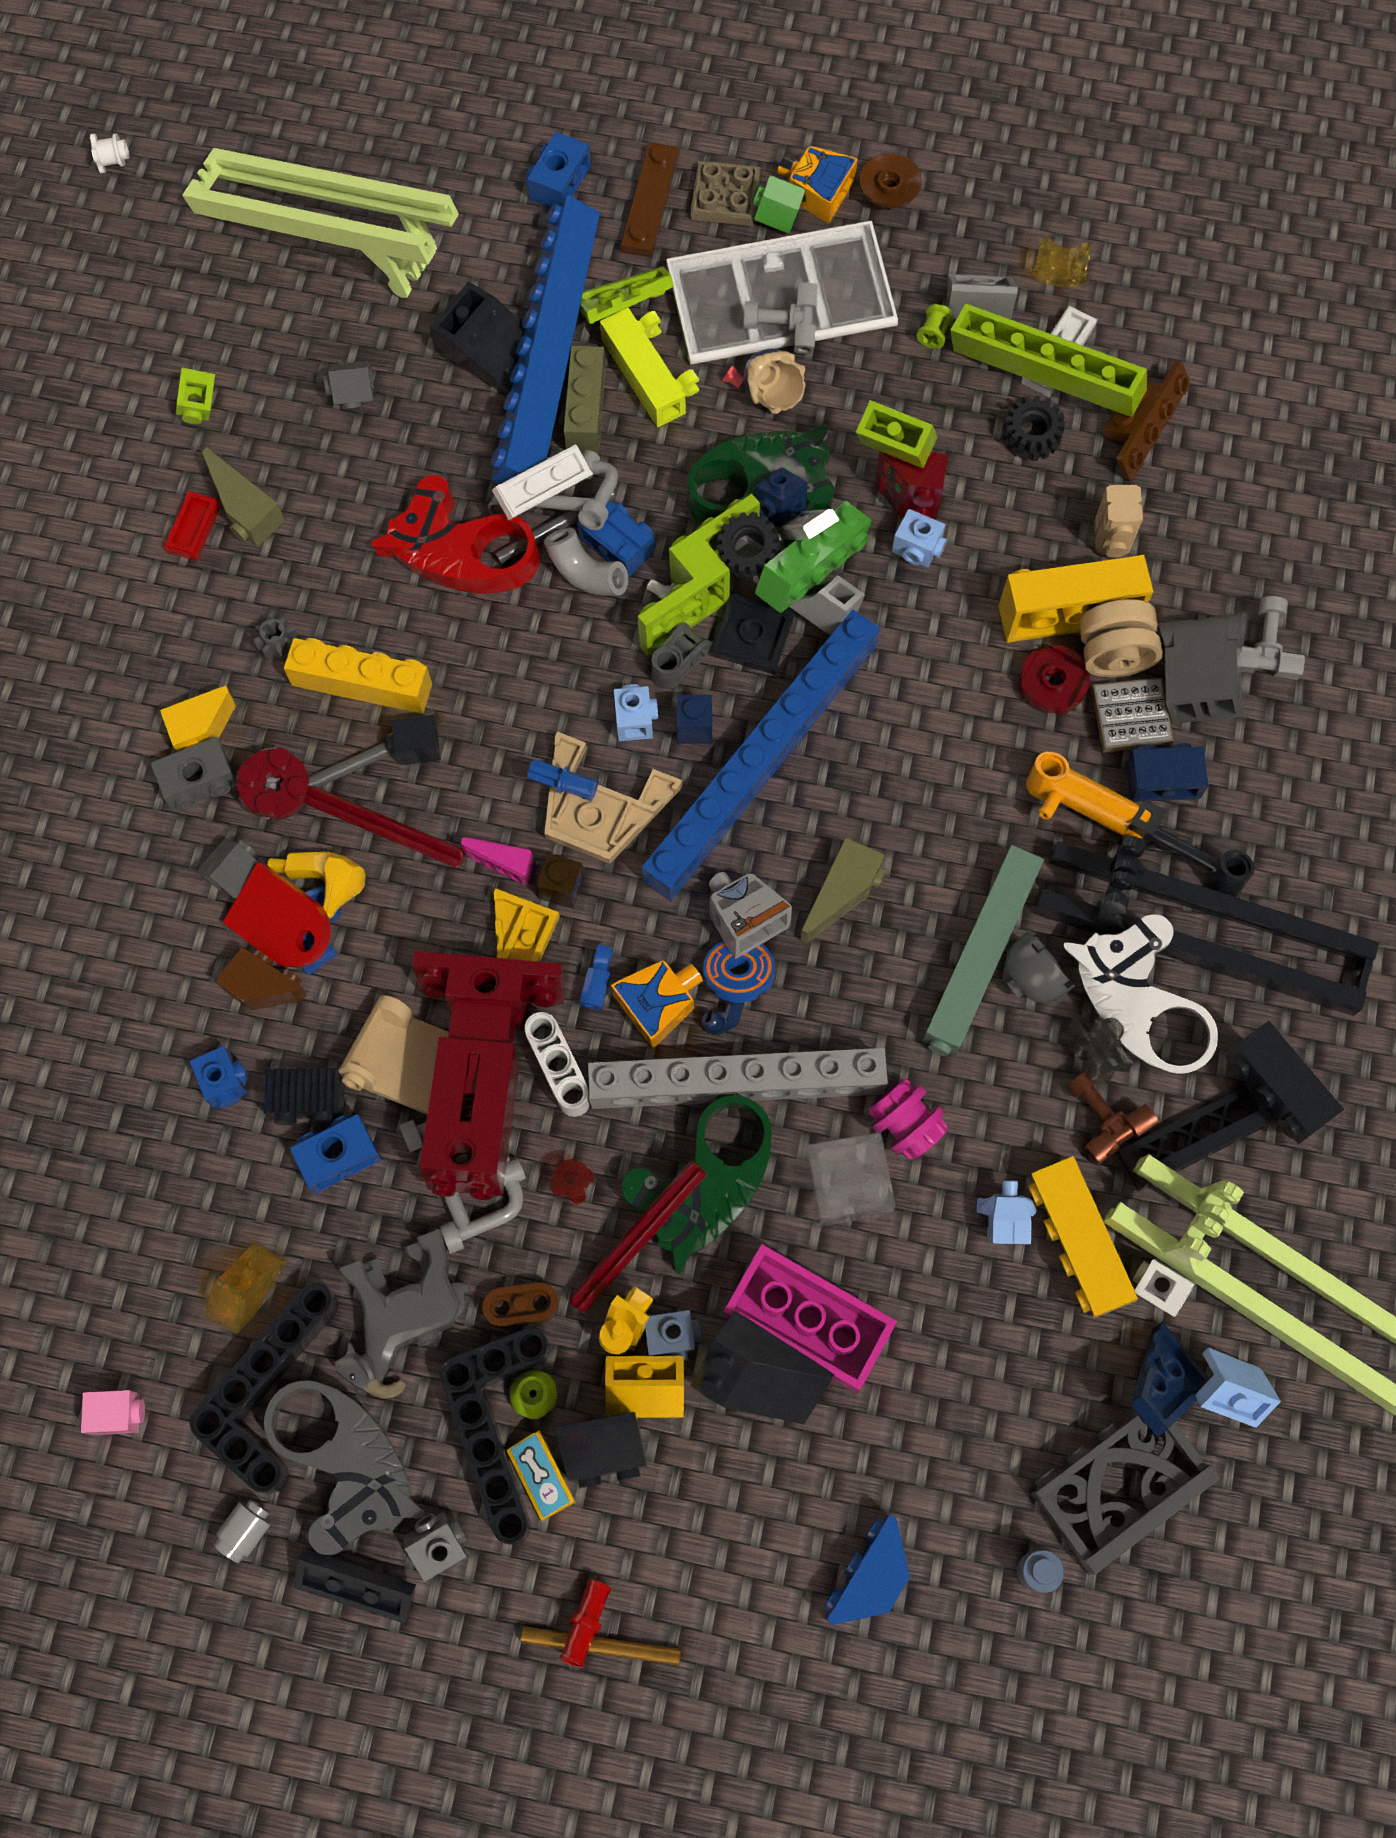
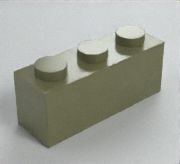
M571 346L564 437L566 449L576 444L581 454L585 450H591L597 454L600 451L606 376L604 347Z

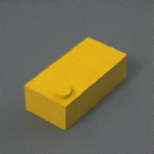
M1139 555L1036 571L1029 569L1015 571L1007 576L998 607L1006 642L1010 643L1080 632L1079 619L1092 608L1108 602L1125 599L1141 600L1149 603L1154 591L1145 556Z

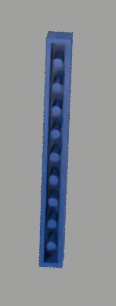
M566 195L558 205L555 203L552 205L546 219L549 222V228L544 234L540 245L544 250L536 264L535 274L538 276L528 297L532 301L531 307L527 311L522 326L526 329L516 349L519 359L510 376V381L513 382L512 390L504 402V409L507 412L497 432V437L500 438L499 447L496 448L491 459V466H494L491 480L499 484L547 459L600 216L599 211L569 195Z
M852 609L642 866V879L646 885L670 902L674 899L874 651L878 644L879 626Z

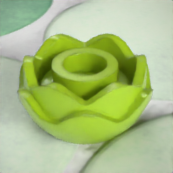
M535 1369L527 1370L517 1376L511 1384L509 1391L511 1406L521 1416L529 1419H539L556 1405V1383L545 1372ZM532 1390H535L537 1392V1395L534 1398L530 1397V1392Z

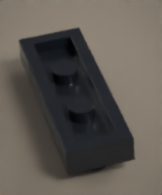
M303 1549L297 1561L294 1588L406 1624L411 1614L416 1584Z

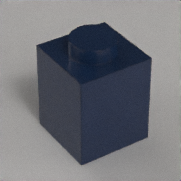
M677 695L678 744H712V695Z

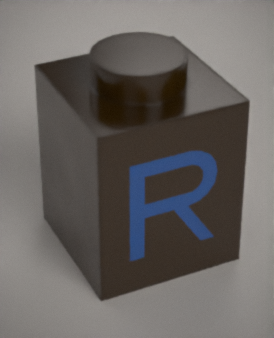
M548 853L537 882L540 899L574 909L585 877L582 863Z

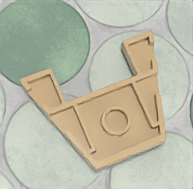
M557 732L555 735L552 765L562 769L565 766L570 767V771L575 773L587 749L586 743ZM653 769L639 800L598 785L592 801L564 791L559 794L556 788L550 787L545 838L610 864L680 791L682 780Z

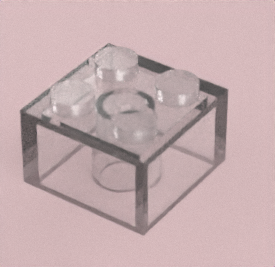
M881 1132L806 1146L805 1158L819 1227L893 1213L896 1205Z

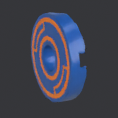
M722 941L716 944L705 957L703 963L705 984L708 989L710 987L715 992V996L722 1000L733 1003L751 1002L757 999L759 994L764 991L766 993L772 987L775 978L774 957L768 948L761 944L735 959L725 942ZM736 966H743L748 969L742 975L730 972Z

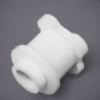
M90 134L92 156L100 173H106L105 166L119 164L121 167L125 166V159H129V150L125 139L120 140L118 134H113L112 138L98 140L96 134Z

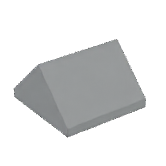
M948 274L947 307L954 313V319H957L965 303L1011 319L1018 286L1011 276Z

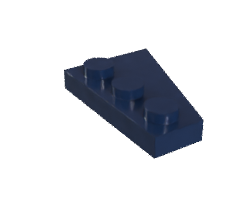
M1163 1321L1151 1331L1131 1405L1138 1412L1141 1421L1150 1427L1157 1437L1168 1430L1197 1401L1195 1395L1209 1380L1208 1376Z

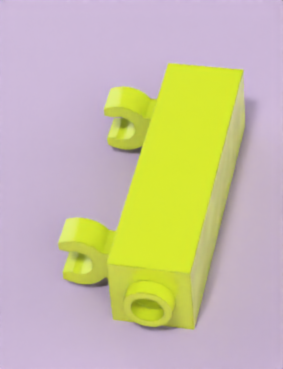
M626 308L600 321L601 340L658 428L686 414L685 397L692 396L699 391L696 385L699 382V378L694 370L691 369L682 373L675 380L649 338H654L661 333V329L658 326L661 320L656 312L651 311L637 321L630 309Z

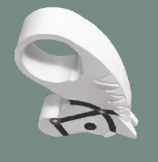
M1154 914L1147 915L1128 930L1118 935L1107 934L1100 936L1095 933L1085 945L1064 943L1065 950L1079 963L1080 976L1085 991L1098 1015L1112 1035L1131 1054L1148 1065L1174 1074L1195 1071L1211 1059L1217 1047L1218 1031L1210 1013L1193 1001L1152 987L1147 983V977L1155 961L1154 954L1165 949L1173 937V926L1165 917ZM1173 1008L1187 1009L1198 1015L1204 1022L1208 1032V1044L1203 1055L1194 1063L1185 1066L1171 1065L1161 1060L1151 1047L1149 1034H1146V1031L1149 1032L1152 1024L1151 1018L1155 1019L1162 1012Z

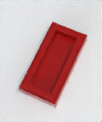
M188 491L163 546L166 553L198 561L222 506L220 500Z

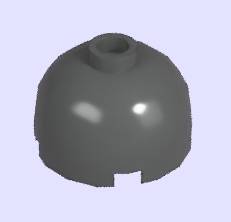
M1030 930L1010 947L1005 963L1010 978L1005 982L1018 998L1025 994L1034 1002L1047 1003L1057 1000L1075 987L1069 976H1065L1061 971L1059 963L1040 940L1034 937Z

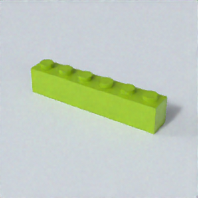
M966 303L950 330L954 352L1129 417H1133L1147 390L1146 368Z

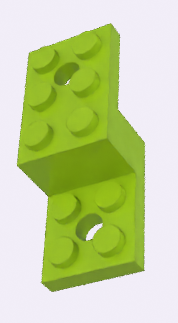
M750 494L743 500H735L728 506L725 512L716 518H708L700 525L698 530L689 536L679 537L669 548L670 581L675 583L676 586L671 589L668 596L657 603L652 602L642 609L640 615L637 616L640 648L648 657L669 638L678 625L686 622L692 628L727 604L730 596V569L719 556L717 538L718 534H722L721 527L724 523L728 525L730 523L729 519L733 516L736 519L740 518L739 513L745 512L746 516H751V512H755L760 517V503L753 494Z

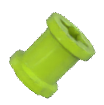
M932 304L926 310L927 319L924 326L918 330L917 339L925 347L939 349L944 346L946 339L944 334L947 327L954 321V313L944 305Z

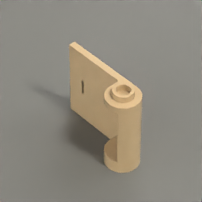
M382 995L378 998L339 1069V1073L343 1077L342 1082L353 1090L361 1091L365 1089L427 1114L439 1037L448 1038L449 1032L413 1018L412 1012L406 1004L391 996Z

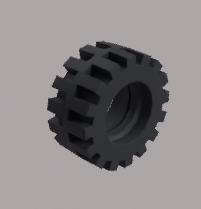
M745 512L739 513L740 518L736 519L733 516L729 519L730 523L728 525L724 523L721 527L722 534H718L717 538L719 556L730 569V573H734L737 578L742 579L745 576L747 580H753V576L758 575L760 579L764 565L781 552L779 535L772 522H769L767 517L762 515L760 518L755 512H751V516H746ZM746 535H757L763 540L762 551L751 558L740 557L735 552L737 541Z

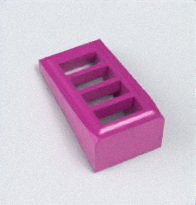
M468 837L462 838L461 846L466 857L522 885L529 886L535 864L531 850Z

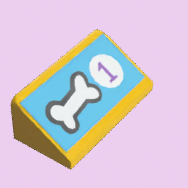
M540 1430L506 1450L541 1522L576 1503Z

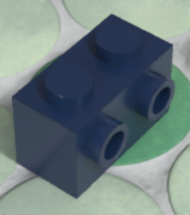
M1182 743L1171 748H1157L1154 745H1144L1132 750L1126 762L1130 800L1133 802H1143L1144 800L1201 799L1209 786L1203 746L1192 747L1190 744Z

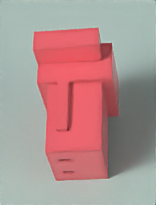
M732 366L728 372H725L726 374L722 382H730L739 388L744 381V377L738 374L737 370Z

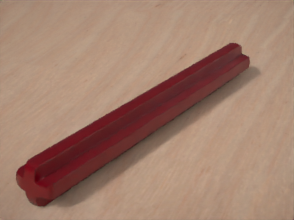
M316 786L309 787L305 801L308 806L454 868H459L465 859L466 854L460 847Z
M691 1161L681 1170L572 1293L569 1300L575 1308L581 1312L588 1310L706 1177V1172L699 1164Z

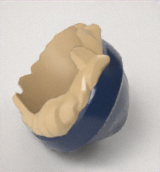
M764 349L755 353L747 362L744 369V384L755 404L758 403L767 407L772 413L777 414L781 410L786 411L789 408H793L802 400L805 388V366L798 364L795 361L794 354H790L787 351Z

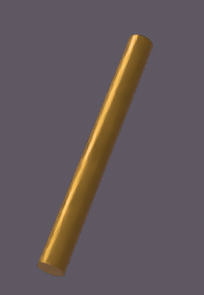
M523 1626L521 1643L564 1649L569 1633ZM594 1636L588 1653L679 1666L681 1649Z

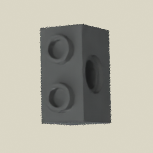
M217 737L151 762L162 795L172 811L190 809L198 801L211 796L219 797L225 795L231 788L238 785L225 749ZM203 773L197 781H189L194 774Z

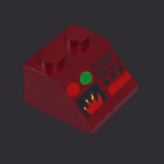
M880 451L874 486L902 519L905 517L908 509H911L937 520L948 454L931 452L924 468H920Z

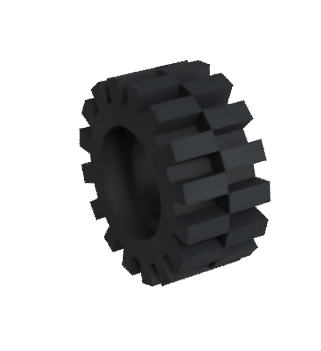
M1035 395L1034 401H1030V397L1026 396L1023 397L1022 403L1018 399L1014 402L1013 407L1010 406L1008 409L1002 438L1003 440L1006 439L1005 446L1007 449L1013 446L1011 454L1015 457L1020 452L1022 453V460H1027L1028 455H1031L1032 461H1038L1041 454L1044 460L1049 457L1050 452L1054 454L1060 445L1065 429V422H1063L1065 416L1063 412L1058 413L1060 407L1057 404L1052 407L1050 406L1051 400L1048 398L1043 403L1040 402L1041 396ZM1028 421L1037 422L1045 427L1046 432L1038 436L1030 435L1021 428V425Z

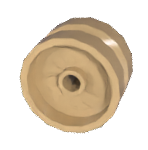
M1127 599L1112 601L1092 608L1079 619L1081 641L1085 644L1083 653L1085 667L1092 675L1100 677L1129 676L1153 667L1162 658L1160 637L1156 633L1155 608L1148 602Z

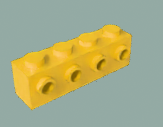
M293 638L284 666L287 677L294 687L420 714L424 713L432 687L427 666H424L417 660L406 659L401 661L391 659L388 655L380 652H373L372 654L358 652L355 648L347 645H339V647L325 645L322 641L314 638H306V640Z
M1074 1156L1031 1173L1033 1184L1028 1185L1029 1191L1036 1206L1043 1204L1049 1218L1043 1220L1052 1242L1059 1239L1065 1253L1060 1255L1059 1258L1067 1276L1075 1275L1081 1289L1075 1291V1295L1083 1312L1091 1311L1093 1318H1097L1136 1302L1138 1297Z

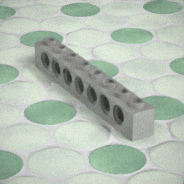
M885 1048L588 1063L589 1100L592 1109L713 1103L717 1099L726 1096H743L753 1101L881 1095L885 1093L888 1085Z

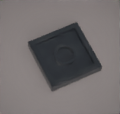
M730 593L710 650V656L775 675L795 618V611L786 609L780 613L766 602Z

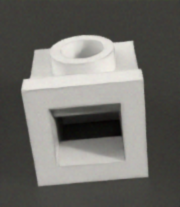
M1156 1258L1150 1264L1143 1261L1132 1280L1138 1284L1135 1289L1136 1294L1174 1317L1177 1316L1196 1284ZM1160 1277L1166 1278L1170 1283L1169 1290L1166 1292H1161L1156 1288V1280Z

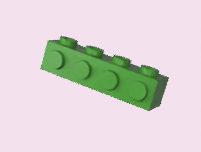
M845 501L834 510L839 519L837 522L811 539L794 541L764 565L755 594L782 613L795 601H799L811 588L820 584L833 570L840 568L854 553L863 549L869 540L867 532L872 522L869 517Z

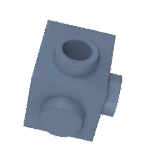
M690 1310L649 1316L645 1327L649 1356H684V1361H688V1354L695 1353L694 1343L702 1342L699 1319L691 1320Z

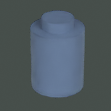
M1049 1551L1028 1552L1020 1558L1017 1564L1018 1580L1025 1589L1031 1592H1052L1062 1583L1064 1577L1063 1565L1059 1558Z

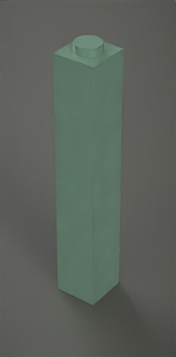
M1011 845L923 1039V1042L929 1045L928 1048L932 1052L947 1057L950 1054L956 1057L1043 864V858Z

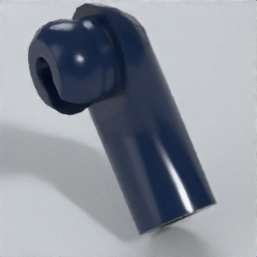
M726 1001L724 1009L712 1013L710 1011L706 1012L701 1019L702 1026L709 1034L720 1035L736 1027L739 1024L745 1002L733 1003Z

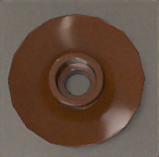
M893 153L878 155L863 165L859 175V183L862 193L873 204L885 208H895L910 203L918 196L922 186L921 172L914 162L905 156Z

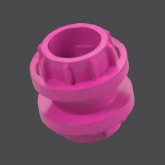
M908 1079L900 1080L870 1106L869 1114L875 1120L871 1127L877 1133L887 1128L896 1138L889 1147L895 1155L902 1152L908 1159H916L945 1135L947 1124L942 1119L945 1112L939 1105L929 1110L920 1100L927 1092L921 1084L914 1087Z

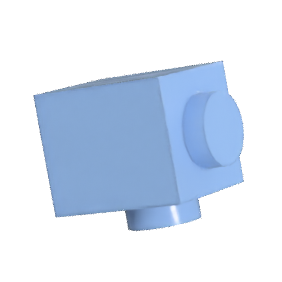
M908 509L895 534L892 553L902 556L911 564H921L929 568L934 556L940 558L946 546L947 539L943 538L946 524Z
M630 684L623 686L621 689H614L619 741L653 738L652 720L658 719L657 699L649 698V687Z

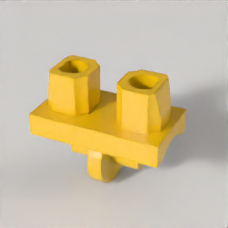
M633 1287L625 1300L618 1295L610 1304L605 1323L599 1333L600 1345L606 1352L621 1354L629 1348L633 1351L640 1343L649 1319L646 1311L652 1304V1297L637 1287Z

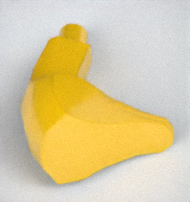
M333 852L289 853L287 859L270 858L267 863L277 873H285L290 879L318 878L324 880L325 898L323 908L329 919L333 918L337 910L351 898L358 895L365 886L366 874L364 869L348 857Z

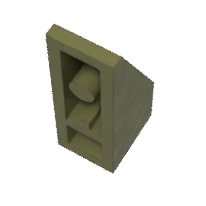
M206 447L202 453L224 509L232 524L229 527L230 530L242 542L248 540L258 548L285 521L278 503Z
M845 838L802 928L801 942L809 943L869 896L873 886L878 889L880 888L887 869L882 867L884 854Z

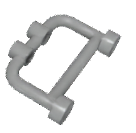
M553 449V451L551 452L550 456L547 457V459L564 451V449ZM585 450L582 455L593 473L586 479L592 478L594 474L605 476L595 498L555 495L535 507L580 511L578 518L583 526L591 530H600L608 518L606 505L617 485L619 475L613 465L600 461L597 453ZM493 495L487 507L491 516L505 514L495 495Z
M413 1120L400 1124L399 1126L409 1151L413 1152L422 1148L426 1122L415 1126ZM508 1156L504 1186L509 1200L505 1207L470 1221L458 1192H455L454 1196L444 1197L453 1221L439 1227L450 1254L465 1249L462 1241L505 1224L517 1216L522 1208L524 1199L520 1181L526 1179L518 1158L510 1161Z

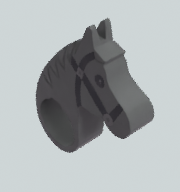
M308 1380L288 1384L273 1396L264 1416V1430L272 1448L287 1459L331 1473L337 1478L336 1487L329 1500L328 1514L318 1518L309 1530L308 1540L315 1551L323 1555L338 1554L368 1531L388 1529L394 1532L405 1518L421 1519L427 1515L411 1499V1490L406 1471L385 1432L374 1418L356 1401L337 1389ZM304 1391L319 1392L329 1399L334 1408L335 1421L339 1422L337 1432L332 1441L328 1440L317 1450L308 1453L293 1452L283 1444L277 1431V1418L280 1409L295 1394Z

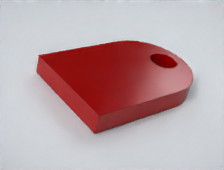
M258 862L222 922L271 960L285 967L301 968L315 963L325 953L331 937L330 920L321 904L268 865ZM310 931L314 936V945L311 950L307 951L303 946V938Z

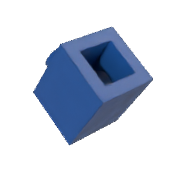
M225 1046L190 1060L204 1099L213 1108L230 1107L240 1101L239 1097L248 1094L244 1082L249 1080L245 1067L241 1060L235 1062L233 1055Z

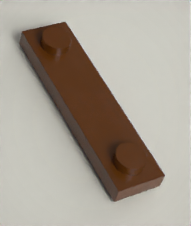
M649 142L623 235L621 252L648 257L653 256L680 155L679 147Z

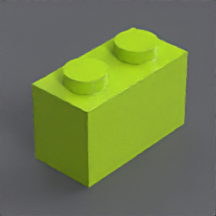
M871 400L856 430V434L863 445L920 468H924L938 438L932 424Z

